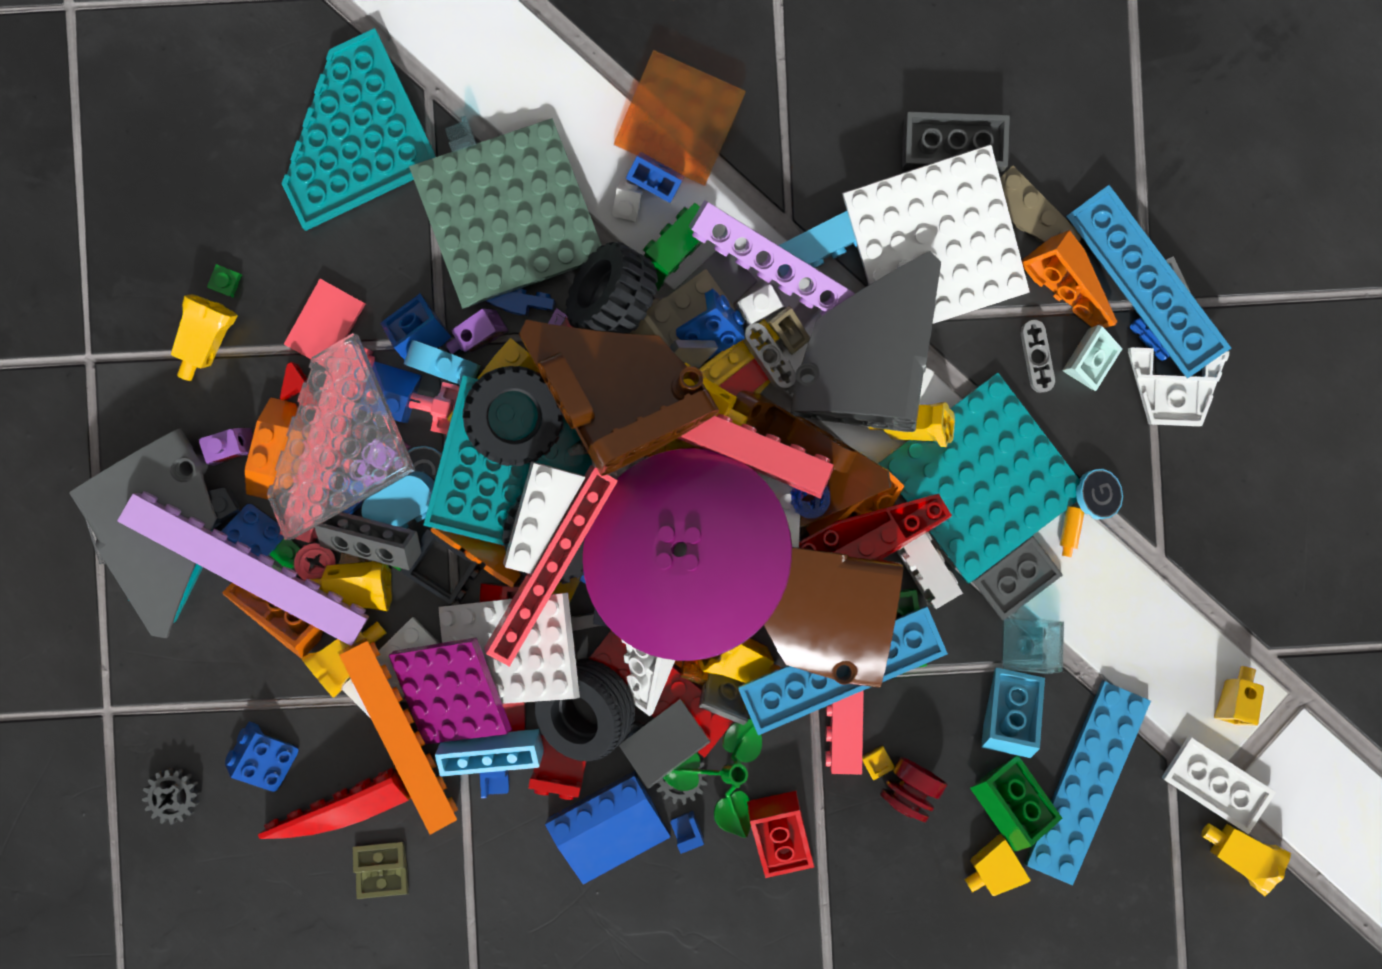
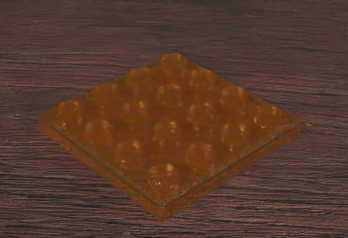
M653 50L613 145L636 156L642 152L686 178L706 186L746 91Z

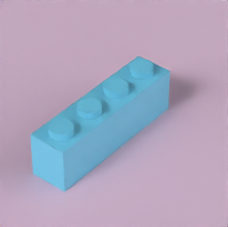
M845 211L779 246L812 267L818 268L824 264V259L831 255L835 259L847 252L845 248L853 244L857 247L848 212ZM782 264L778 268V276H784L788 273V264Z
M535 729L508 732V734L440 742L435 757L440 776L538 768L544 748L540 730Z

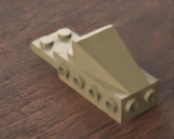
M705 269L668 297H664L662 300L659 298L654 299L651 307L646 312L647 315L644 320H641L639 327L635 331L630 332V334L659 335L670 346L675 340H680L676 336V329L707 310L706 292L713 288L720 296L724 295L726 297V295L707 269ZM727 298V300H728V302H729V304H730V307L735 311L736 309L734 308V306L731 304V302H730L729 299Z

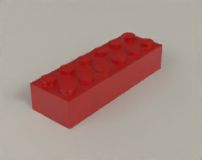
M610 630L588 659L603 663L613 669L628 686L627 676L630 675L629 664L624 661V655L627 653L626 644ZM673 664L651 716L656 718L681 699L711 741L698 751L705 758L734 721L700 708L699 702L702 686Z

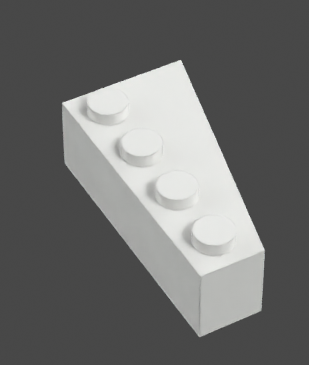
M531 461L503 562L506 568L532 573L586 477Z
M926 532L898 549L897 553L927 604L937 609L963 593L957 585L958 582L955 576L945 566L942 554L938 549L935 550L930 542L932 541L929 532Z

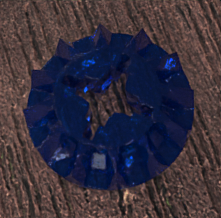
M827 485L821 499L815 497V499L811 500V505L809 501H802V498L807 496L806 492L794 487L790 491V504L793 505L795 513L800 514L804 518H817L823 515L829 507L830 491Z

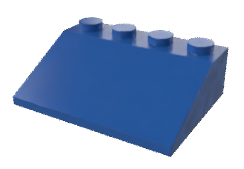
M636 771L548 817L545 823L557 848L582 884L593 880L671 837Z

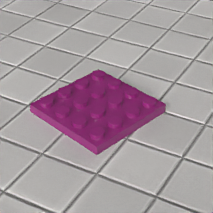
M477 637L395 650L388 655L425 744L508 734L512 729Z

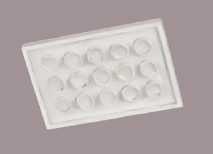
M568 593L552 594L510 667L487 655L484 647L512 599L438 607L442 643L477 637L502 704L565 700L580 697Z

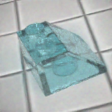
M1011 618L1004 620L1003 669L1042 674L1063 672L1064 621Z

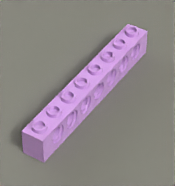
M704 200L689 225V228L694 231L693 237L703 243L707 240L715 244L713 249L726 257L729 253L737 257L735 261L737 264L747 270L750 266L759 271L757 276L768 283L773 279L780 284L778 289L791 296L794 292L801 297L799 301L811 309L814 305L820 308L822 316L856 294ZM723 224L725 226L723 235L719 237L713 236L712 230L714 226ZM740 237L746 238V246L742 250H736L734 248L735 241ZM760 251H767V260L763 263H757V254ZM782 264H788V273L784 276H778V268ZM804 277H809V286L805 289H799L800 280ZM830 290V298L825 302H821V293Z

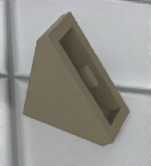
M790 306L768 323L791 355L810 340V336Z

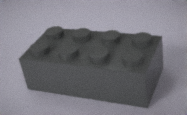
M907 112L903 119L902 169L913 170L986 145H991L998 173H1002L1008 167L1010 115Z

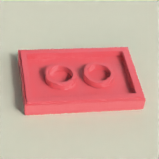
M319 279L284 345L330 369L338 341H346L365 303Z

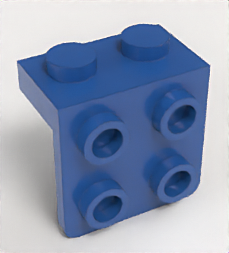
M713 288L705 293L707 310L676 329V336L680 340L715 341L718 348L706 361L745 339L743 329L745 321L738 310L734 311L730 307L727 298L724 295L720 296Z
M247 504L221 531L228 536V541L234 544L238 541L251 548L250 552L258 557L260 554L269 556L285 538V535L280 534L282 526L252 504Z
M249 721L246 728L239 732L237 744L233 751L231 750L227 754L225 766L231 778L274 792L279 789L295 760L298 748L295 745L264 735L258 724Z

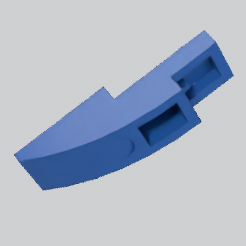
M518 289L486 300L487 303L501 310L524 317L529 316L530 308L554 312L556 307V301L551 299L550 294L536 292V296L527 295L524 289Z

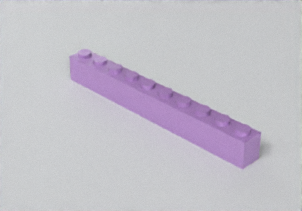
M143 491L142 494H132L117 520L118 522L352 646L369 618L365 614L366 610L354 603L350 606L342 602L343 597L332 591H329L328 594L319 589L320 585L310 579L303 581L297 578V572L285 566L281 569L273 565V559L263 554H260L259 557L250 552L251 548L241 542L237 541L234 544L228 541V536L225 533L216 529L210 531L204 528L205 523L194 517L187 519L180 515V509L170 504H167L166 507L156 502L158 498L148 492Z

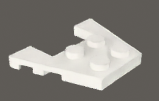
M1128 348L1129 358L1148 424L1202 426L1213 399L1212 394L1217 382L1221 378L1222 368L1229 357V352H1225L1202 368V377L1191 376L1187 379L1185 376L1153 375L1154 348Z

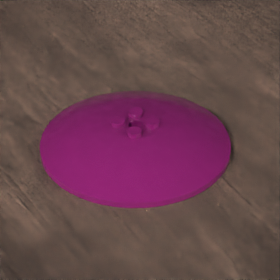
M706 449L670 450L653 455L630 467L616 479L618 481L584 539V578L591 601L605 624L624 642L637 650L663 659L676 661L707 659L730 651L744 643L774 613L784 594L790 575L792 563L791 532L787 517L777 496L769 485L744 463L724 454L722 455L719 452ZM678 543H685L687 546L685 555L676 557L674 554L675 546Z

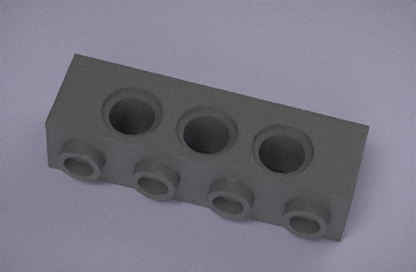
M328 508L314 525L320 547L406 570L411 569L421 554L417 531Z

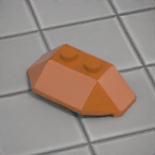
M270 397L259 416L245 466L246 494L273 500L295 485L311 433L296 403Z

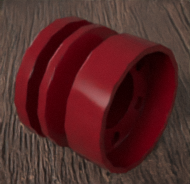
M900 757L893 770L894 774L901 779L900 783L887 780L886 784L894 792L884 788L880 792V796L903 815L927 822L930 816L921 807L929 811L934 810V806L926 799L927 796L940 799L948 784L917 763Z

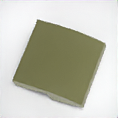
M404 842L353 847V873H356L357 899L409 894Z

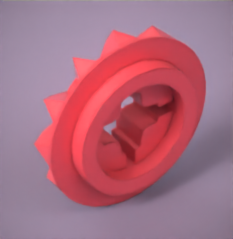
M316 542L304 545L296 552L294 559L295 571L305 581L306 579H321L326 566L335 565L333 552L330 549L320 547V544ZM319 555V562L323 566L314 565L310 569V562L307 558L314 559Z

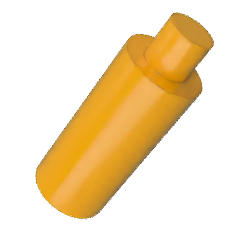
M1067 506L1059 546H1063L1061 556L1072 557L1073 548L1078 549L1085 514L1081 508Z

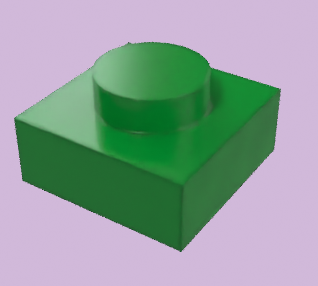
M216 264L207 288L233 298L242 274Z
M285 536L270 555L282 566L293 569L296 552L302 547L291 537Z

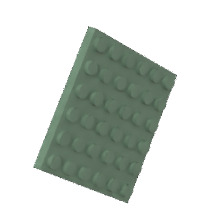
M553 118L409 166L462 309L580 268L583 262L585 263L588 260V256L592 252H596L597 248L601 246L600 239Z

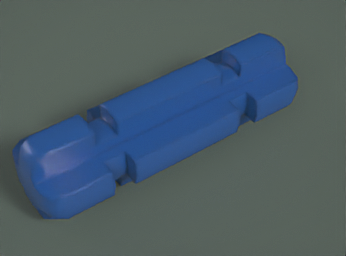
M1142 318L1136 319L1130 325L1131 330L1135 334H1139V338L1148 348H1154L1155 355L1159 360H1166L1169 354L1151 330L1146 327L1147 325Z

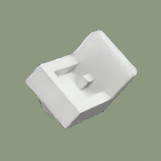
M627 179L620 180L616 189L612 216L636 222L644 188Z

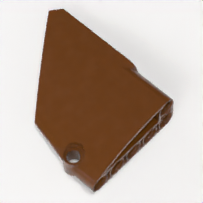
M531 320L525 321L519 333L565 420L572 429L575 428L601 476L608 475L665 446L711 419L719 412L717 405L703 384L702 372L696 367H687L659 335L603 332ZM684 379H691L695 385H687Z
M741 391L736 395L737 400L732 409L747 416L746 424L754 427L757 430L756 433L765 437L766 434L774 435L781 439L780 443L789 447L791 444L798 445L806 450V454L814 457L816 454L825 456L834 465L821 499L801 491L800 527L832 515L891 488L890 473L887 469L805 418L794 416L759 393Z
M792 547V563L786 589L774 613L764 624L784 663L794 668L833 679L842 685L854 684L880 688L894 631L903 565L894 561L873 558L872 560L849 557V555ZM841 665L849 667L848 674L844 677L836 675L837 668Z

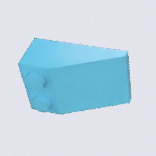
M995 668L984 719L981 748L1031 758L1040 749L1045 678Z

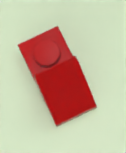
M294 362L288 363L280 400L287 401L300 393L301 395L298 398L304 407L317 411L321 400L320 396L300 366Z

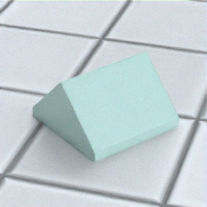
M1103 326L1091 327L1087 330L1062 371L1096 391L1122 351V348Z

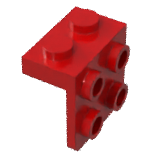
M541 735L544 753L540 766L533 770L528 789H533L534 793L539 795L559 794V798L573 800L574 797L579 798L586 761L566 757L554 749L545 737Z

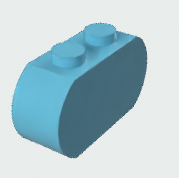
M412 340L403 363L459 385L463 375L476 379L481 366Z
M412 472L365 499L362 505V517L405 529L408 528L407 522L414 518L416 522H419L425 518L434 480L423 472Z

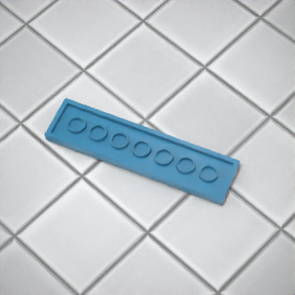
M1110 185L1066 216L1187 379L1231 349L1230 345Z
M927 606L896 618L882 682L948 654ZM788 665L738 686L758 735L870 688L869 686L854 684L842 685L833 679ZM847 665L839 666L836 675L838 677L846 676L849 667Z
M1102 680L1051 799L1052 804L1063 819L1031 847L1025 861L1026 866L1070 885L1074 884L1149 708L1150 700Z

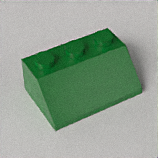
M1019 755L1012 757L987 773L970 787L1014 852L1032 847L1063 819Z

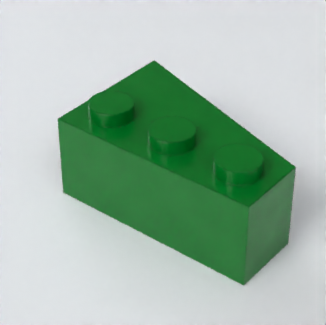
M696 203L689 209L685 206L675 217L677 221L673 225L668 223L660 231L661 237L656 242L652 239L643 249L645 252L644 256L650 259L655 266L658 282L655 285L658 291L663 287L666 278L672 272L675 273L680 268L679 265L703 243L692 236L694 231L689 228L690 223L700 208Z

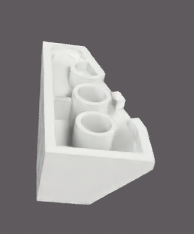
M622 640L627 648L624 661L629 664L630 675L627 676V681L634 705L650 716L655 710L675 660L649 655Z

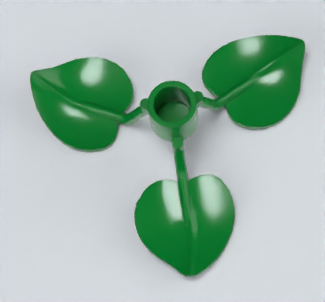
M748 719L745 725L735 722L724 733L722 745L726 751L732 753L731 760L733 763L726 764L721 771L699 769L700 757L695 753L663 777L671 787L680 791H689L696 788L699 783L698 774L720 775L725 783L732 784L725 793L726 798H722L716 803L714 819L717 825L724 831L743 838L748 836L751 827L747 801H750V799L743 791H733L745 783L748 778V771L741 762L755 760L762 748V735L757 734L751 719Z

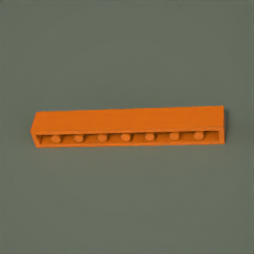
M364 638L352 646L338 651L429 834L431 835L456 821L457 818L454 812L458 811V808L452 797L446 798L443 792L447 789L446 784L440 775L438 777L435 776L432 768L436 767L430 753L424 754L421 746L425 745L419 731L413 732L410 724L414 723L408 709L402 710L399 702L403 699L397 687L391 688L387 680L392 677L385 664L379 665L376 657L380 653L374 641L368 643L367 639Z

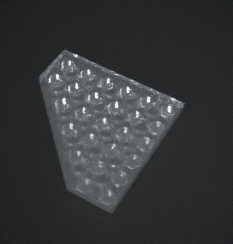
M354 333L311 358L309 364L311 370L307 382H303L297 401L300 404L296 416H292L286 434L288 436L284 451L280 452L275 468L277 474L273 485L269 486L267 492L269 502L285 540H293L415 471V467L360 338Z

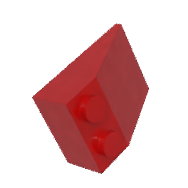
M796 791L747 801L749 820L765 878L814 868Z

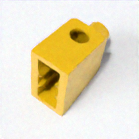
M1240 666L1238 679H1227L1225 681L1214 715L1215 719L1235 725L1258 726L1264 686L1253 683L1256 669Z
M1001 834L997 835L971 858L970 861L977 872L964 879L972 893L985 885L992 896L1031 881L1006 839Z

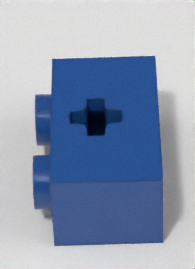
M640 152L625 179L671 203L685 176Z

